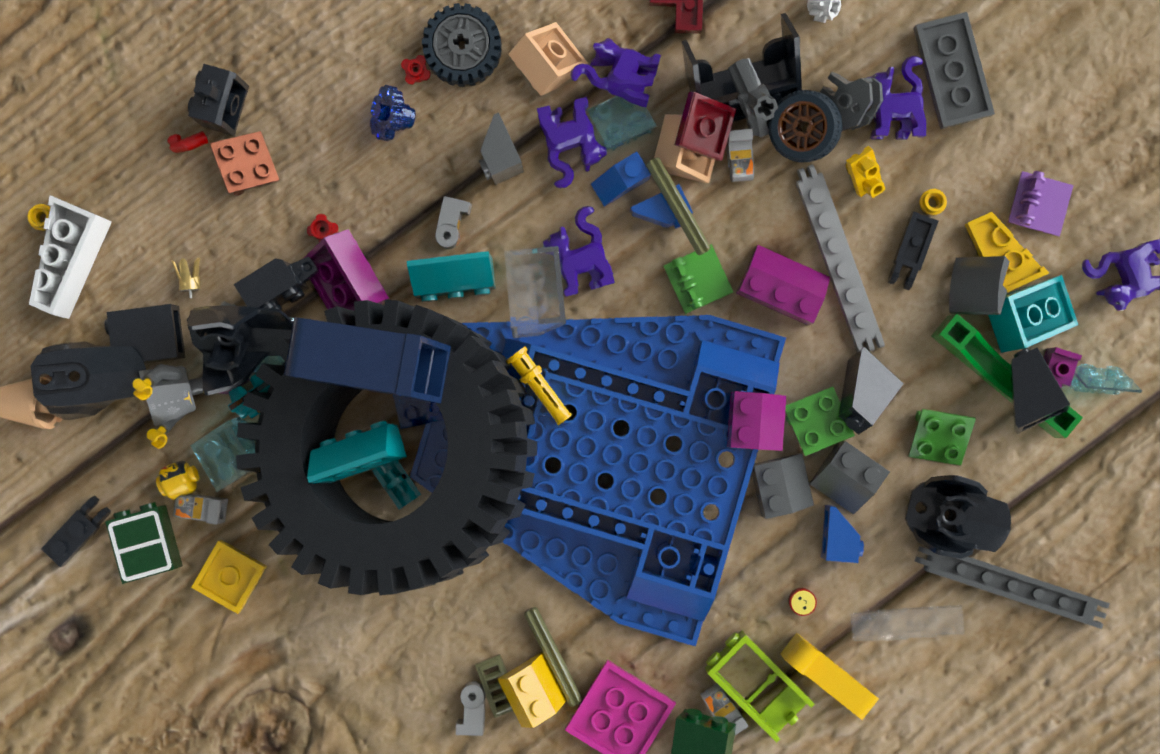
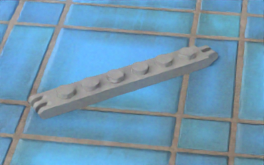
M813 164L807 166L810 177L806 176L803 168L798 169L797 173L800 180L796 181V186L856 351L858 352L863 348L862 343L864 342L869 352L875 350L872 339H875L878 348H882L885 344L824 176L822 173L817 174Z

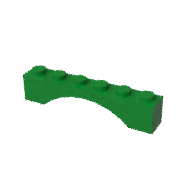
M956 313L947 316L931 337L1013 404L1011 364L1001 357L982 337L979 331ZM1069 407L1068 411L1038 425L1053 438L1066 439L1083 417Z

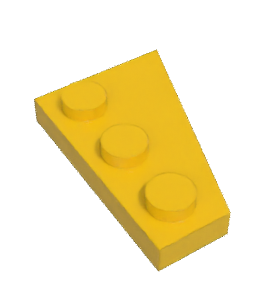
M993 212L964 224L979 257L1005 256L1010 261L1003 282L1007 293L1049 274L1044 266L1041 267L1036 262L1027 248L1024 249L1018 243L1012 232Z

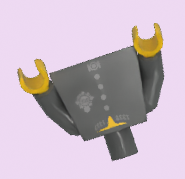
M159 364L154 369L139 371L140 379L133 381V388L136 389L133 395L140 400L147 401L154 426L158 427V429L153 428L147 432V439L152 441L151 445L157 449L163 448L167 443L168 438L164 433H169L180 419L188 413L195 411L196 406L193 395L203 393L202 377L188 380L186 369L183 366L175 367Z

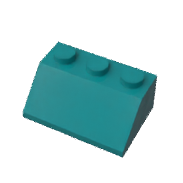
M489 251L407 261L414 297L421 298V302L437 301V296L448 295V299L463 298L464 293L474 292L475 296L488 295L490 290L496 289L493 260Z
M381 421L370 425L371 430L362 433L361 430H355L346 433V439L340 441L330 439L319 443L320 448L311 450L307 474L308 483H333L406 458L407 455L398 425L387 424V421Z

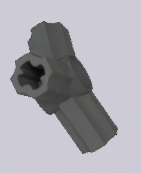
M750 58L741 59L728 67V72L738 92V101L746 117L748 129H752L753 136L761 138L769 134V119L774 117L778 106L776 100L770 96L766 86L761 84Z

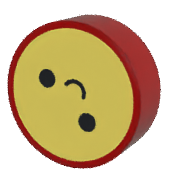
M797 588L791 592L788 603L794 613L800 616H807L815 610L817 600L810 590Z

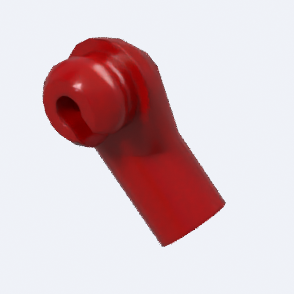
M200 131L184 139H181L179 134H173L168 137L167 143L170 145L169 149L172 152L181 153L208 144V139L205 133Z

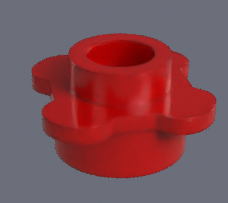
M418 55L415 59L411 60L404 59L401 62V67L406 73L405 81L408 84L413 85L423 80L427 81L430 78L431 73L426 68V60L423 55ZM418 68V71L414 72L413 69Z
M318 214L311 225L307 227V234L314 236L320 242L324 237L336 234L339 227L336 223H331L327 220L325 214ZM322 227L325 228V231H324V232H321V231H320V229H321Z

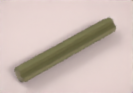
M657 157L647 163V168L697 255L708 252L710 250L708 241L660 158Z
M538 608L528 609L524 612V616L569 706L574 707L580 704L582 696Z

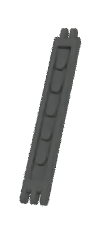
M921 546L918 548L919 552L927 554V559L916 556L915 562L923 564V570L1100 629L1103 627V623L1094 620V617L1098 616L1105 619L1107 614L1098 611L1097 607L1099 605L1102 608H1109L1110 603L968 556L962 559L935 554Z

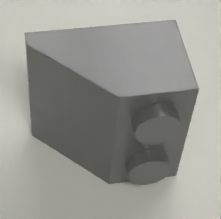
M498 112L493 115L480 150L483 159L479 160L486 179H493L495 185L524 172L521 159Z
M841 441L834 446L809 484L852 514H855L875 495L890 471L848 442Z
M802 453L754 464L752 477L763 518L769 519L795 513L814 505Z

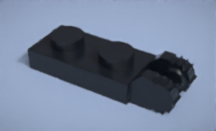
M917 212L910 214L893 260L894 265L890 271L888 283L894 285L899 278L902 266L910 270L904 280L903 287L906 290L912 288L918 271H921L939 222L938 220Z
M95 495L88 499L41 548L59 567L65 566L101 528L100 525L110 515L111 510L108 507L100 510L93 519L88 515L100 501Z

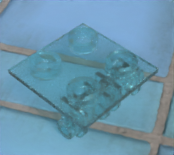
M618 96L587 110L604 140L603 144L607 151L610 149L612 151L616 150L615 148L623 145V142L629 144V139L631 138L634 141L637 140L636 136L640 137L646 133L650 134L651 130L657 127L647 108L632 104Z
M1080 364L1079 367H1076L1075 376L1071 386H1069V388L1074 389L1076 392L1090 391L1095 393L1097 391L1101 394L1119 395L1120 392L1142 393V390L1133 382V379L1129 378L1123 372V369L1115 366H1107L1106 369H1102L1089 364Z

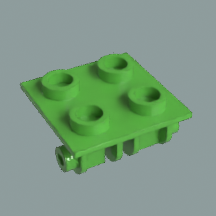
M710 244V250L702 255H697L696 252H693L684 257L676 258L663 266L685 314L733 293L712 244Z
M834 387L786 405V420L789 426H792L805 456L855 436L853 430L838 417L841 403Z
M927 409L917 411L915 420L918 421V425L908 456L961 466L976 418Z

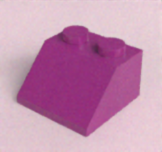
M732 391L730 395L727 447L783 451L786 396Z

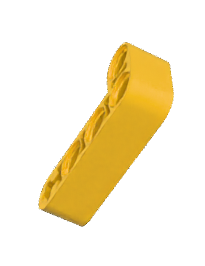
M798 633L794 635L780 653L783 659L801 674H805L862 720L879 700L876 695Z

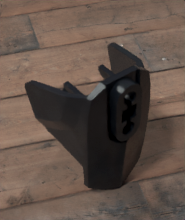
M224 305L193 308L187 318V326L190 331L192 344L203 354V393L205 395H212L235 389L247 381L253 371L267 356H280L274 348L282 339L290 340L293 321L278 309Z
M87 341L60 343L45 347L30 366L34 397L43 406L47 407L50 414L64 420L95 416L116 400L136 397L133 395V392L136 390L133 388V381L140 379L139 371L146 370L143 360L132 346H99ZM73 372L80 373L78 381L73 382L70 380V375ZM44 374L52 377V381L46 385L40 383V377Z
M958 475L931 477L911 490L905 520L910 531L913 532L916 541L935 554L962 559L973 555L974 549L996 552L1004 544L1010 533L1011 515L1008 504L988 497V490L980 482ZM921 502L926 507L925 511L917 512L915 509L916 504ZM948 510L949 515L945 518L944 514Z

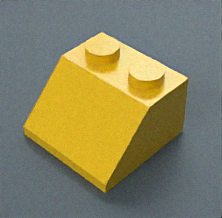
M540 652L497 679L521 727L524 728L538 726L555 715L567 701L543 652Z

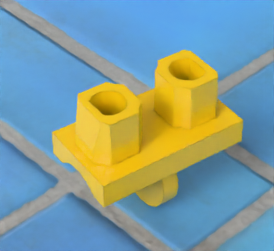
M870 146L865 147L861 154H853L851 158L846 160V170L851 175L858 196L862 197L868 194L874 198L885 190L879 172V165Z

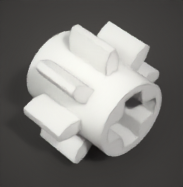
M808 0L807 8L809 15H813L814 21L825 23L826 20H833L841 9V0Z

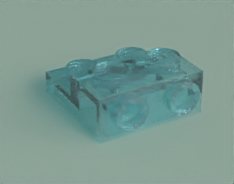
M241 417L225 422L190 445L216 492L251 473V471L237 469L236 455L255 453V442L253 440L237 437L238 423H248L242 420Z

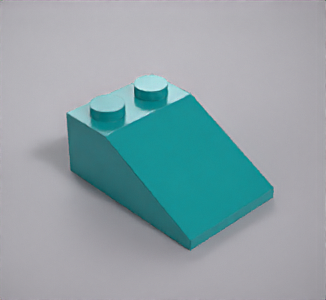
M1062 275L1007 293L1001 314L988 315L1001 353L1025 349L1079 325Z

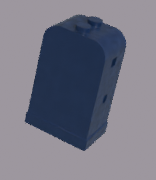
M294 317L284 375L441 403L451 346L420 335L402 334Z

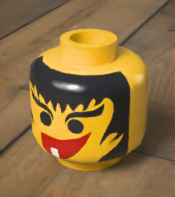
M178 461L160 469L159 476L156 477V484L162 496H167L174 500L180 495L185 496L195 492L200 476L194 465L190 466L185 461Z

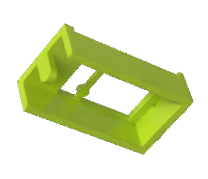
M743 631L739 634L735 632L726 640V647L720 653L716 651L708 658L705 670L777 743L780 740L777 733L787 723L791 726L794 725L798 720L796 714L806 704L811 708L815 704ZM745 644L774 671L773 674L767 676V680L747 700L718 672ZM778 675L787 686L759 713L750 703L770 683H773Z

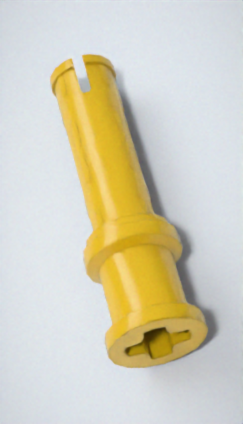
M523 347L508 358L506 362L512 364L521 376L520 381L524 384L528 383L541 403L557 422V425H560L572 414L541 375L542 368L540 365H536L527 354L528 349Z

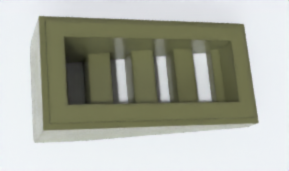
M498 654L475 664L494 718L513 711L509 702L500 706L497 704L498 701L507 698L504 692L497 695L493 694V691L502 688L499 682L489 684V680L507 673L501 655ZM498 665L499 670L487 675L485 674L484 670Z

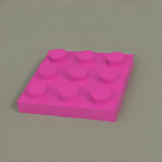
M607 659L566 725L565 731L602 754H646L676 702Z

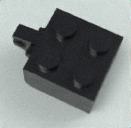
M203 64L202 70L198 71L196 75L194 97L192 96L188 102V116L206 129L235 136L249 85L234 72Z
M309 256L292 264L275 258L236 282L234 286L248 307L282 310L281 306L288 301L294 303L305 296L304 291L309 289L306 282L319 270Z

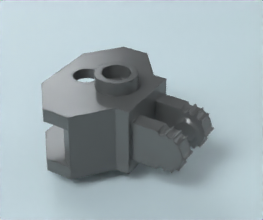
M831 72L828 79L838 86L837 91L834 92L831 88L823 86L820 93L828 96L838 107L842 117V131L848 129L855 130L869 125L883 102L882 83L875 78H860L855 81H848L841 75Z

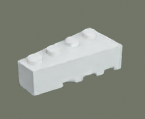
M50 195L48 205L51 208L49 218H45L43 229H46L44 244L40 245L38 255L41 256L39 269L35 270L29 305L49 314L69 319L112 221Z

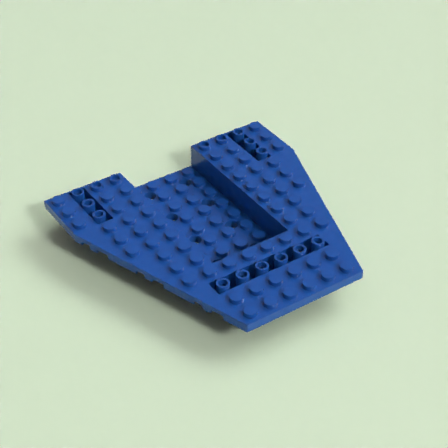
M712 315L462 323L468 329L490 341L492 344L489 348L505 356L506 359L513 356L523 347H526L528 349L527 354L536 365H540L542 368L541 375L564 406L572 405L577 411V415L573 420H565L560 425H557V422L541 403L528 383H522L527 394L519 397L521 404L533 410L535 424L526 426L527 438L537 441V456L527 457L525 471L535 473L532 487L521 489L518 500L526 505L520 517L510 519L504 527L510 533L503 543L520 553L528 561L537 565L541 570L575 594L577 593L587 600L591 605L604 612L618 624L696 647L702 624L716 596L758 449L727 447L730 395L732 391L775 394L779 361L786 337ZM513 366L507 370L510 376L520 380L521 376ZM432 402L410 478L431 493H433L442 477L448 452L445 422L435 402ZM618 420H624L628 423L629 431L624 436H618L613 431V425ZM670 436H677L681 440V447L675 452L669 451L666 447V440ZM728 451L733 455V463L729 467H722L719 464L718 459L722 452ZM550 457H555L561 462V468L556 473L548 472L545 467V462ZM602 473H609L613 476L614 480L611 487L602 488L598 485L597 480ZM654 489H662L666 494V498L661 504H655L650 499V494ZM709 504H714L718 508V515L712 520L706 519L703 515V509Z

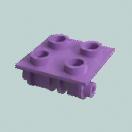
M1022 171L1008 223L1060 236L1073 185L1045 178L1044 173L1040 171H1034L1033 174Z

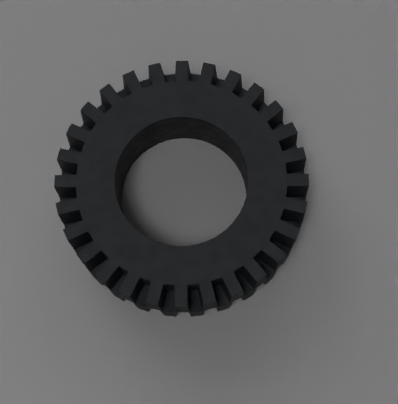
M386 299L384 305L369 300L354 302L355 311L338 306L324 311L327 322L402 334L420 335L451 346L441 403H436L446 426L448 452L442 477L433 493L420 507L409 515L395 521H388L375 517L360 508L346 493L340 480L333 483H308L307 474L311 450L320 448L319 443L335 438L336 429L343 412L363 389L285 376L284 370L290 343L288 339H282L274 348L285 362L282 365L262 363L256 373L257 377L270 385L267 393L247 392L243 405L260 411L258 423H238L237 437L255 441V453L236 455L238 470L256 472L258 481L240 487L244 501L265 504L266 508L253 516L252 520L258 530H274L279 532L268 544L277 555H298L291 568L301 575L321 574L318 584L330 589L348 586L349 594L366 595L379 592V596L416 590L453 579L463 574L464 568L477 565L489 556L486 549L489 546L504 541L510 533L504 527L510 519L520 517L526 505L519 501L518 497L521 489L532 487L535 473L525 470L527 457L537 456V441L527 438L526 426L535 424L533 410L522 406L519 398L527 394L520 380L508 374L507 370L512 365L506 362L505 356L489 348L492 344L490 341L468 329L466 325L419 305L414 307L401 301Z

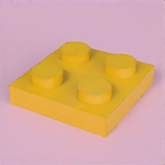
M218 540L191 588L239 614L267 566L223 540Z

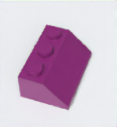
M349 229L324 237L304 257L309 256L319 270L310 280L327 309L338 306L355 311V301L369 300L382 304L385 302V299L389 298Z
M757 245L736 294L805 325L814 324L824 302L830 277Z

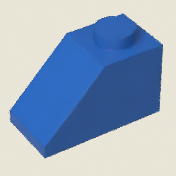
M635 152L613 165L593 181L591 186L605 207L649 181L651 174L638 152Z
M680 184L676 185V188L678 189L680 195L685 201L691 214H693V211L681 189ZM662 193L630 208V213L633 217L665 228L673 225L675 229L681 227Z
M825 505L821 558L826 561L859 563V557H862L864 552V543L860 540L861 536L836 507Z

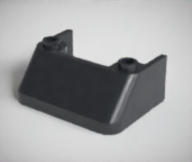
M786 13L781 14L782 37L772 39L766 43L762 50L763 60L752 63L761 84L766 86L770 96L776 100V103L786 95L802 90L800 36ZM687 40L681 41L685 73L690 92L699 93L736 108L733 122L745 119L746 117L738 101V92L728 70L713 73L710 63L703 59L696 60Z

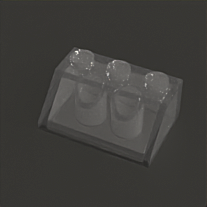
M559 247L504 251L513 338L540 336L566 324Z

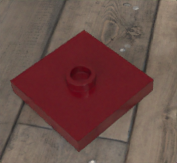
M688 92L674 145L715 161H722L736 108L699 93Z

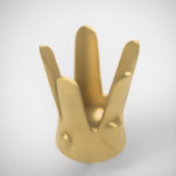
M182 258L179 262L180 274L175 262L171 260L179 279V291H189V297L192 298V290L201 289L199 277L200 258L194 261L192 278L185 259Z

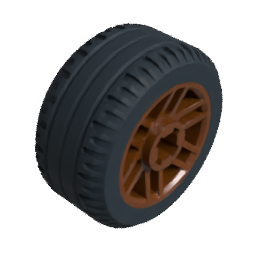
M799 90L786 95L777 103L778 109L775 111L774 117L769 119L768 129L773 146L783 157L795 162H811L825 157L835 148L841 137L842 117L838 107L828 96L816 91ZM804 121L810 124L807 131H802L801 129Z

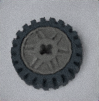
M456 3L451 8L449 5L445 6L442 12L438 10L434 13L435 17L428 20V26L424 28V37L422 38L424 57L431 71L440 80L446 81L449 85L453 86L455 84L459 87H465L468 84L474 86L478 81L480 83L485 81V77H490L494 68H497L499 58H501V37L494 20L491 19L488 13L482 12L481 8L477 6L473 8L471 4L466 3L464 6ZM465 41V49H459V42Z

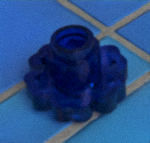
M390 85L380 87L378 95L374 96L370 110L372 115L370 128L372 135H376L378 140L389 141L394 139L395 131L412 128L416 113L414 108L404 103L403 93L398 91L397 87Z

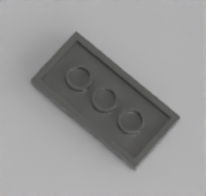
M964 12L915 25L913 29L920 56L923 60V67L940 130L993 116L995 113L968 13Z

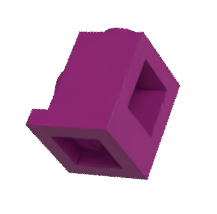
M1057 347L1046 348L1044 360L1061 389L1062 387L1071 386L1077 363L1081 360L1082 355ZM1060 365H1063V368H1062V371H1061V374H1060L1059 371H1058V368H1059Z

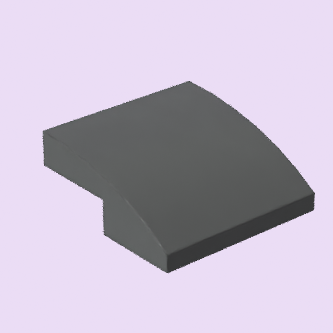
M1005 256L956 258L950 283L949 312L951 314L1000 315L1007 294V289L1003 286V282L1010 261Z

